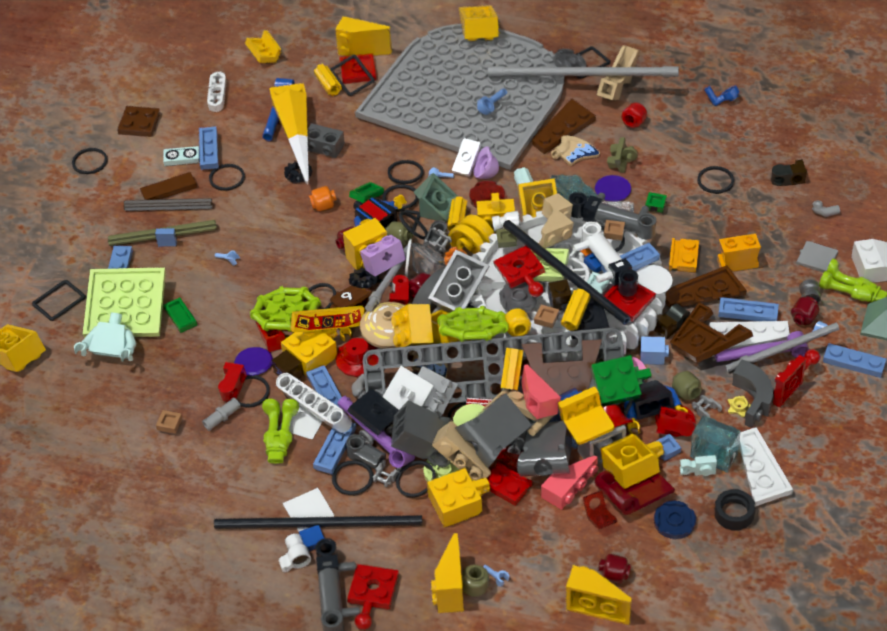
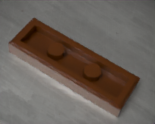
M191 172L142 187L140 192L144 200H155L197 188Z

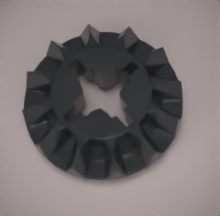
M294 160V163H288V166L284 168L285 178L294 183L304 182L305 180L298 162ZM308 163V176L310 178L313 171L312 166Z
M362 267L359 270L355 269L354 273L349 274L350 285L358 288H370L379 279L378 275L373 276Z

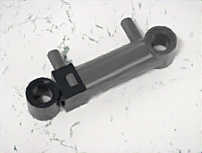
M574 192L569 196V202L573 204L571 213L573 218L583 217L585 222L599 221L606 223V220L625 222L624 230L636 233L641 239L648 240L655 236L656 217L648 213L649 208L647 206H643L639 214L602 203L606 197L604 193H599L597 197L590 195L589 198L581 192Z
M324 538L319 540L315 547L323 631H344L343 617L357 616L360 614V608L342 609L340 572L355 570L356 563H338L335 541L330 538Z

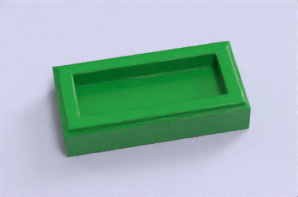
M368 182L351 190L349 197L365 203L371 198L383 195L385 188Z
M180 297L163 305L164 310L180 333L197 326V321Z

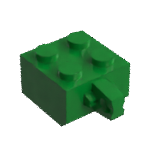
M631 355L591 364L590 368L594 386L599 392L601 406L640 398L641 391L639 385L643 384L642 380L652 376L650 368L639 370L638 366L634 367Z

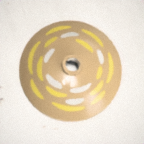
M384 302L375 305L372 311H366L360 321V331L363 338L369 344L378 348H396L393 343L395 333L391 319L394 312L406 305L397 302Z

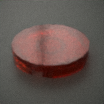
M494 181L478 182L475 184V187L470 189L469 200L471 205L477 208L476 201L491 200V193H499V200L505 199V190Z

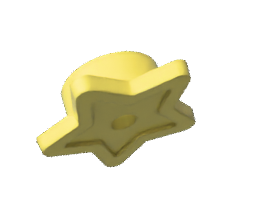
M744 396L728 399V403L731 406L728 413H737L744 418L746 411L751 406V404H748L747 399Z

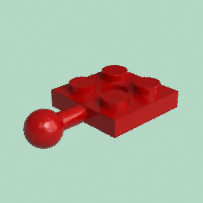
M526 245L493 261L495 268L510 288L526 282L531 296L539 297L543 294V285L540 282H535L533 278L545 273L544 266Z
M808 350L804 357L799 355L795 360H791L783 373H778L775 378L776 386L773 391L774 405L780 408L801 386L804 371L810 365H815L820 361V353L817 350Z
M357 564L347 602L363 606L362 612L355 618V625L358 629L367 630L372 624L370 617L372 607L390 610L399 577V570ZM371 584H377L379 586L376 589L368 588V586Z

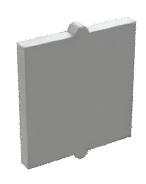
M806 241L803 250H800V256L796 264L824 273L827 271L832 258H836L838 250Z

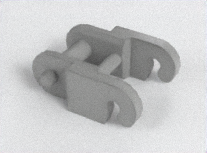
M434 227L432 231L440 237L436 242L429 241V243L425 239L424 244L434 250L439 249V251L445 252V246L448 242L451 243L452 239L450 236H446L444 231L436 230ZM441 239L445 240L442 245L438 244Z
M704 395L700 396L701 400L697 403L692 402V408L697 411V415L703 419L706 417L707 421L711 419L710 415L704 411L708 407L717 409L719 412L722 411V406L718 402Z
M382 460V464L379 463L376 468V474L373 475V482L380 481L384 483L385 487H388L391 482L396 480L401 467L397 468V470L395 469L390 474L382 471L386 461ZM383 474V475H386V476H388V477H387V479H384V478H382V477H380V476Z

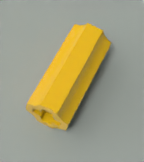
M317 65L314 75L328 95H338L342 90L338 80L327 65Z
M456 196L451 201L447 225L449 231L456 225H459L466 216L467 200L463 197Z
M579 288L573 291L561 320V326L570 331L578 329L590 300L589 293Z
M506 348L500 388L518 390L524 350Z

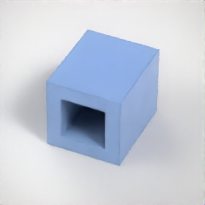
M641 337L640 356L643 364L664 365L665 357L669 356V345H665V337Z

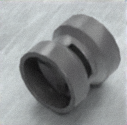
M815 280L803 281L799 285L801 297H812L819 304L821 295L818 282Z

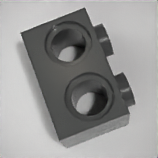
M312 123L307 129L308 151L337 158L345 145L343 131Z

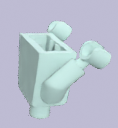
M111 312L109 323L99 322L82 342L74 345V351L77 354L81 350V356H86V350L88 349L89 352L95 355L121 358L122 362L124 359L132 361L136 340L130 328L121 325L122 314Z

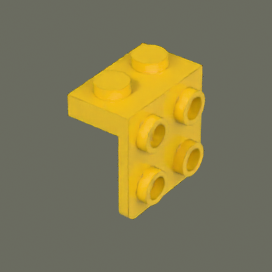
M595 386L558 402L561 419L578 445H582L614 430V424L601 406L599 392Z

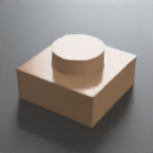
M606 220L604 228L605 238L622 241L625 222Z
M540 305L534 317V324L553 329L559 316V309Z
M163 410L156 424L157 430L176 434L183 419L182 414Z

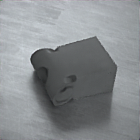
M505 393L472 420L455 427V429L465 441L474 445L476 455L488 468L501 450L532 425Z
M408 400L394 415L391 447L421 459L428 458L429 462L435 466L446 467L450 464V461L437 451L432 444L438 430L450 421L453 422V420L448 417H439L438 414Z
M547 422L534 436L528 433V430L532 427L530 426L526 430L524 452L520 454L517 468L519 475L522 477L570 473L568 465L572 449V439L564 422Z

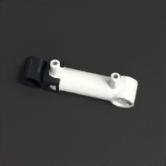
M585 223L582 226V242L573 245V250L578 252L590 248L607 272L596 276L598 283L610 280L613 286L618 285V292L621 295L627 297L635 295L638 287V273L632 270V265L626 258L622 259L602 234L601 226L598 223Z

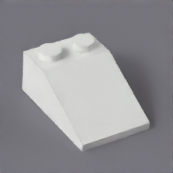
M875 239L855 241L851 257L859 277H864L873 283L887 281V242Z

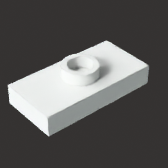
M463 139L452 169L453 173L470 177L481 147L480 142Z

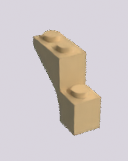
M623 45L612 67H635L640 50ZM606 76L602 78L597 95L611 100H619L624 83H630L632 76Z
M559 193L544 199L542 215L548 220L541 230L542 238L539 241V244L544 248L567 240L572 235L574 222L570 218L573 204Z

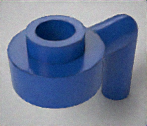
M734 85L716 97L710 86L704 89L714 106L719 105L725 100L733 101L740 92L738 87Z

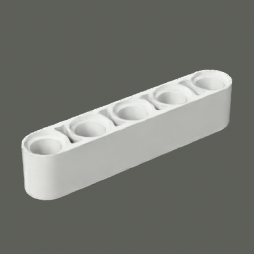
M283 373L277 378L276 386L288 398L296 400L301 407L336 431L344 433L350 429L352 421L341 408L289 373Z

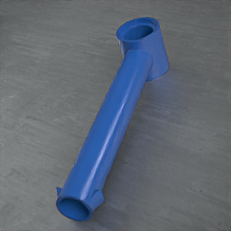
M276 78L274 87L293 85L295 81L294 79ZM273 106L262 135L266 141L273 139L279 121Z

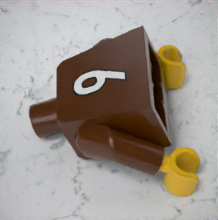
M349 286L341 292L336 291V295H332L330 299L332 304L330 308L362 306L365 313L367 311L365 306L369 302L372 291L369 288ZM349 327L337 328L340 329V338L342 341L345 342L344 334H349L350 338H352L351 329Z

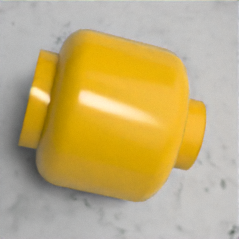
M518 308L506 313L505 318L509 324L507 332L510 336H525L529 333L531 322L524 310Z

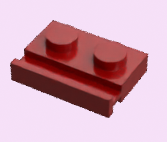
M499 462L487 477L490 484L489 492L514 506L527 493L528 488L532 487L531 480L524 476L521 477L519 473Z

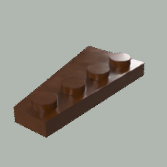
M571 98L532 140V145L545 154L561 144L562 136H573L596 121V115Z
M726 265L670 287L666 291L665 303L669 308L674 304L684 307L698 304V302L717 301L721 297L734 298L745 296L747 290Z

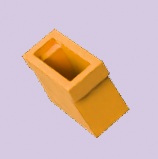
M756 234L719 239L721 254H717V261L720 268L727 265L731 271H739L759 267L757 257L761 246Z

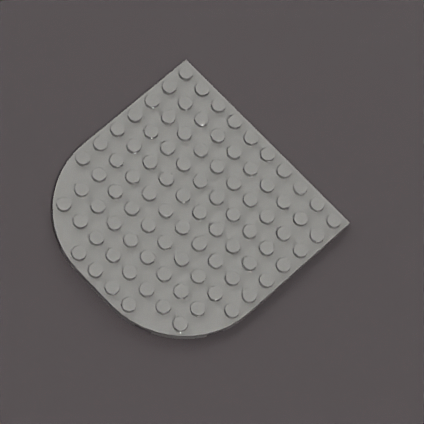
M452 24L428 31V35L416 38L411 42L355 111V116L459 152L463 139L480 142L479 152L488 146L490 152L497 158L499 166L511 170L561 98L564 88V76L488 77V66L556 67L553 61L554 53L552 51L549 52L543 48L541 43L533 39L499 28V37H494L493 40L478 38L476 41H468L463 36L461 24ZM502 88L507 90V94L494 103V111L489 115H484L478 111L477 101L484 96L490 98Z

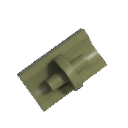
M625 137L620 138L618 144H611L610 152L612 156L607 159L609 168H618L620 173L625 172L627 162L636 160L638 152L633 146H626Z

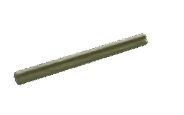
M215 220L157 229L174 228L176 236L214 231L217 230ZM156 229L108 236L109 246L155 240Z

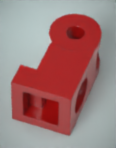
M396 275L393 277L392 293H390L389 302L408 305L409 280L406 276Z
M225 362L223 367L225 377L218 384V389L222 400L229 402L233 397L235 399L238 397L247 374L244 365Z
M661 407L656 433L664 434L665 430L679 432L682 436L694 434L696 418L693 414Z

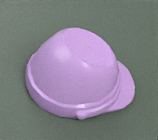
M488 146L478 153L475 161L474 176L478 179L492 178L499 170L497 158L493 156Z

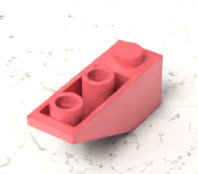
M528 364L524 365L521 383L526 408L536 419L558 414V402H560L561 397Z
M593 455L569 465L570 473L550 475L541 486V498L561 510L566 504L569 505L573 501L575 494L585 487L587 480L596 475L599 468L597 466L598 457Z

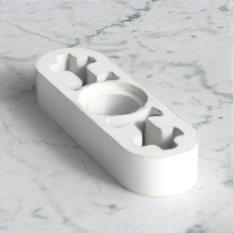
M215 72L210 76L207 102L209 110L212 112H218L224 108L226 78L222 72ZM216 90H220V91H221V92H219V93H213V92L216 91Z

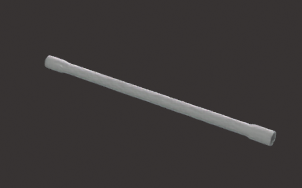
M488 66V77H679V66Z

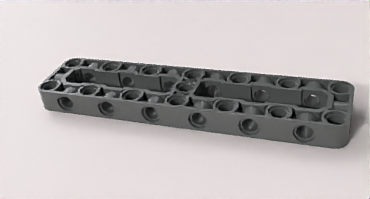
M602 328L494 338L489 341L483 339L370 350L363 356L365 391L367 393L370 389H373L383 397L387 390L384 371L388 368L483 360L485 380L454 382L458 384L457 387L461 388L462 395L459 398L451 397L449 403L466 402L467 398L494 399L497 395L491 392L490 387L493 383L501 385L504 366L503 358H505L506 348L523 350L521 344H526L529 340H535L537 343H542L543 355L582 351V340L602 339L600 349L603 351L604 361L624 357L622 334L616 328ZM610 332L617 335V341L613 344L609 343L606 339L607 334ZM569 336L577 338L578 342L575 347L567 345L566 339ZM491 343L498 346V351L494 355H490L487 352V346ZM450 347L458 349L456 358L448 357L447 351ZM410 351L418 353L417 361L411 362L408 360V353ZM373 354L379 358L378 364L374 366L368 362L369 356ZM497 363L500 366L498 374L493 375L489 372L490 364ZM520 376L518 390L514 391L523 394L522 376Z

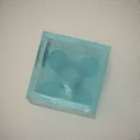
M702 416L692 433L690 458L695 459V457L715 455L717 461L716 468L728 473L738 456L741 430L718 422L713 418Z

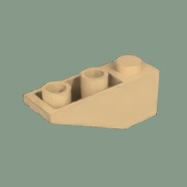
M450 421L438 430L432 446L459 470L465 468L471 480L487 478L491 474L489 468L476 455L474 445L465 441L455 429L457 427L455 423Z

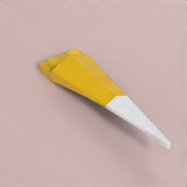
M304 83L270 87L272 105L290 142L304 180L308 184L307 98Z

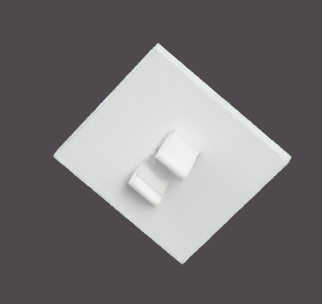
M400 366L383 398L399 410L408 400L423 406L434 385Z

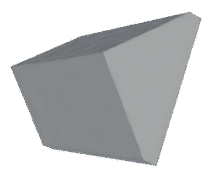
M455 250L428 299L447 312H452L457 307L467 308L490 266Z

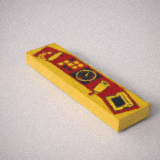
M352 306L292 312L291 331L304 332L358 327L364 315V307Z

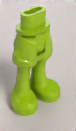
M833 258L819 283V287L822 289H833L851 295V298L872 303L887 297V292L881 290V286H877L864 277L855 278L839 271V262Z
M266 399L262 404L263 411L269 417V428L265 432L263 439L266 444V455L268 456L269 463L280 464L284 462V457L287 456V450L292 442L293 436L290 432V423L299 411V403L294 399L283 401L282 426L278 431L280 404L275 399Z

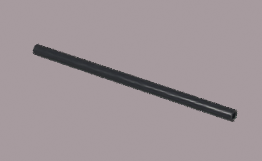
M422 515L214 519V529L308 528L317 525L319 527L422 526L423 524Z

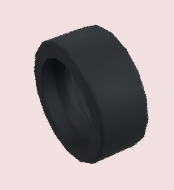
M739 489L723 491L715 502V518L726 529H745L754 519L755 502L745 491ZM728 503H739L747 509V513L740 517H732L723 512L722 507Z

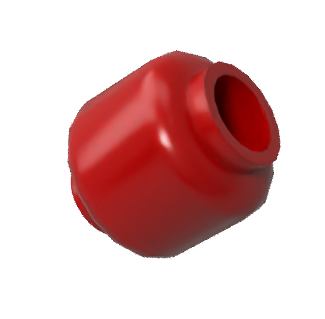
M631 103L623 110L621 114L622 121L629 128H637L646 120L647 110L640 103Z

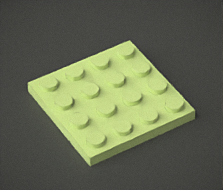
M165 268L90 269L83 327L84 338L99 322L109 323L111 312L122 314L121 325L130 328L134 337L160 336L166 276Z

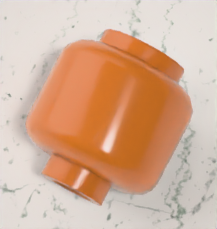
M328 186L313 189L311 195H309L312 208L318 212L333 208L334 201L337 200L334 190L330 191Z

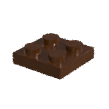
M126 106L117 128L118 134L152 137L160 116V109Z

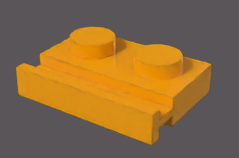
M672 238L669 261L670 271L677 269V271L696 273L699 240H675V238Z

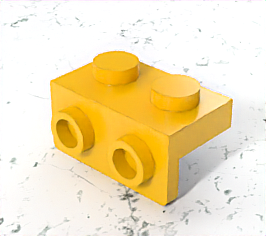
M268 30L263 31L261 38H246V46L259 63L277 62L281 48Z

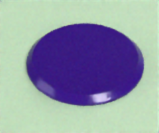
M609 175L597 181L595 192L597 195L604 193L606 196L604 200L616 202L629 196L631 185L621 176Z
M250 347L241 351L236 356L234 363L244 365L248 376H255L266 372L271 367L273 357L264 348Z

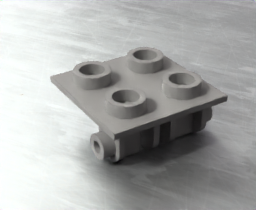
M422 366L417 376L434 385L422 407L441 417L458 384Z

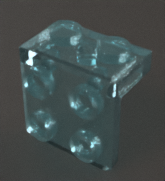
M561 174L552 175L550 178H555L557 193L568 201L569 196L574 192L584 193L587 198L590 195L597 197L593 189L586 185L578 175L569 176Z

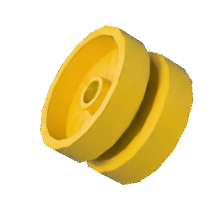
M470 214L459 225H456L449 232L448 236L452 239L450 243L452 248L457 246L459 250L465 246L470 252L476 254L481 252L480 246L483 243H490L489 237L495 233L484 219Z

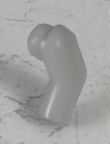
M820 200L813 202L812 210L814 213L824 217L840 214L838 205L824 207L823 202Z
M364 374L351 387L353 396H356L358 399L366 393L363 390L365 386Z

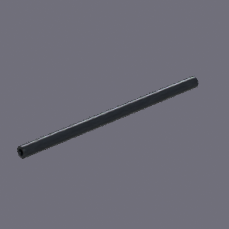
M506 220L503 223V227L575 286L589 293L591 299L623 325L630 321V317L513 222Z

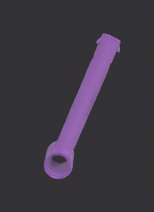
M795 331L787 336V340L726 349L716 354L715 359L716 362L737 360L745 355L751 356L804 334L803 332ZM806 342L780 353L791 351L792 356L797 358L799 355L804 356L809 348Z
M343 396L338 401L337 405L390 453L389 461L392 466L400 468L414 461V455L391 447L392 438L384 431L378 436L348 413L349 406L353 404L350 400L351 398Z

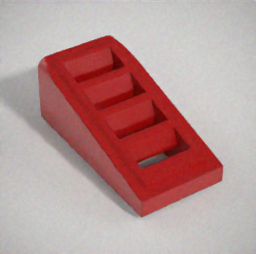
M256 322L268 351L272 352L282 349L281 342L285 340L283 331L273 329L265 331Z

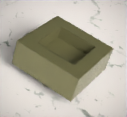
M506 229L496 230L498 248L517 246V238Z

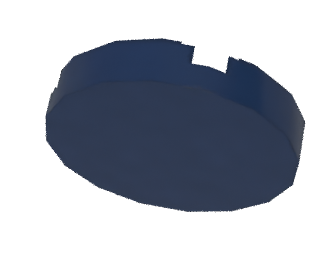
M667 501L655 511V528L666 538L683 539L689 536L695 528V512L684 502Z

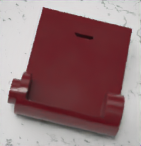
M608 470L599 473L595 479V486L624 515L632 514L675 492V488L659 473L625 489Z

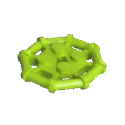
M279 286V289L257 297L255 307L250 311V317L256 320L265 331L273 329L291 332L292 312L317 310L321 306V300L309 292L307 287L285 288Z
M486 306L464 309L457 307L454 311L446 315L441 314L437 318L439 333L442 336L457 338L460 342L477 339L489 341L493 336L499 333H506L509 329V324L505 318L506 314L502 311L496 312L486 309Z

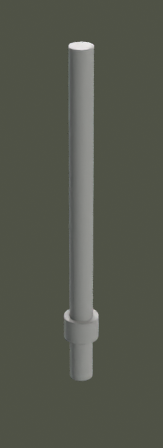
M408 245L403 249L405 258L407 257ZM404 261L391 267L377 290L372 292L369 302L365 306L367 311H372L375 305L380 303L382 294Z
M838 323L825 326L751 356L745 355L740 357V360L725 365L729 373L736 370L742 359L754 363L840 330Z

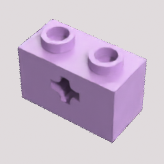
M393 235L385 236L381 241L370 244L360 251L365 270L373 276H377L406 260L401 241Z

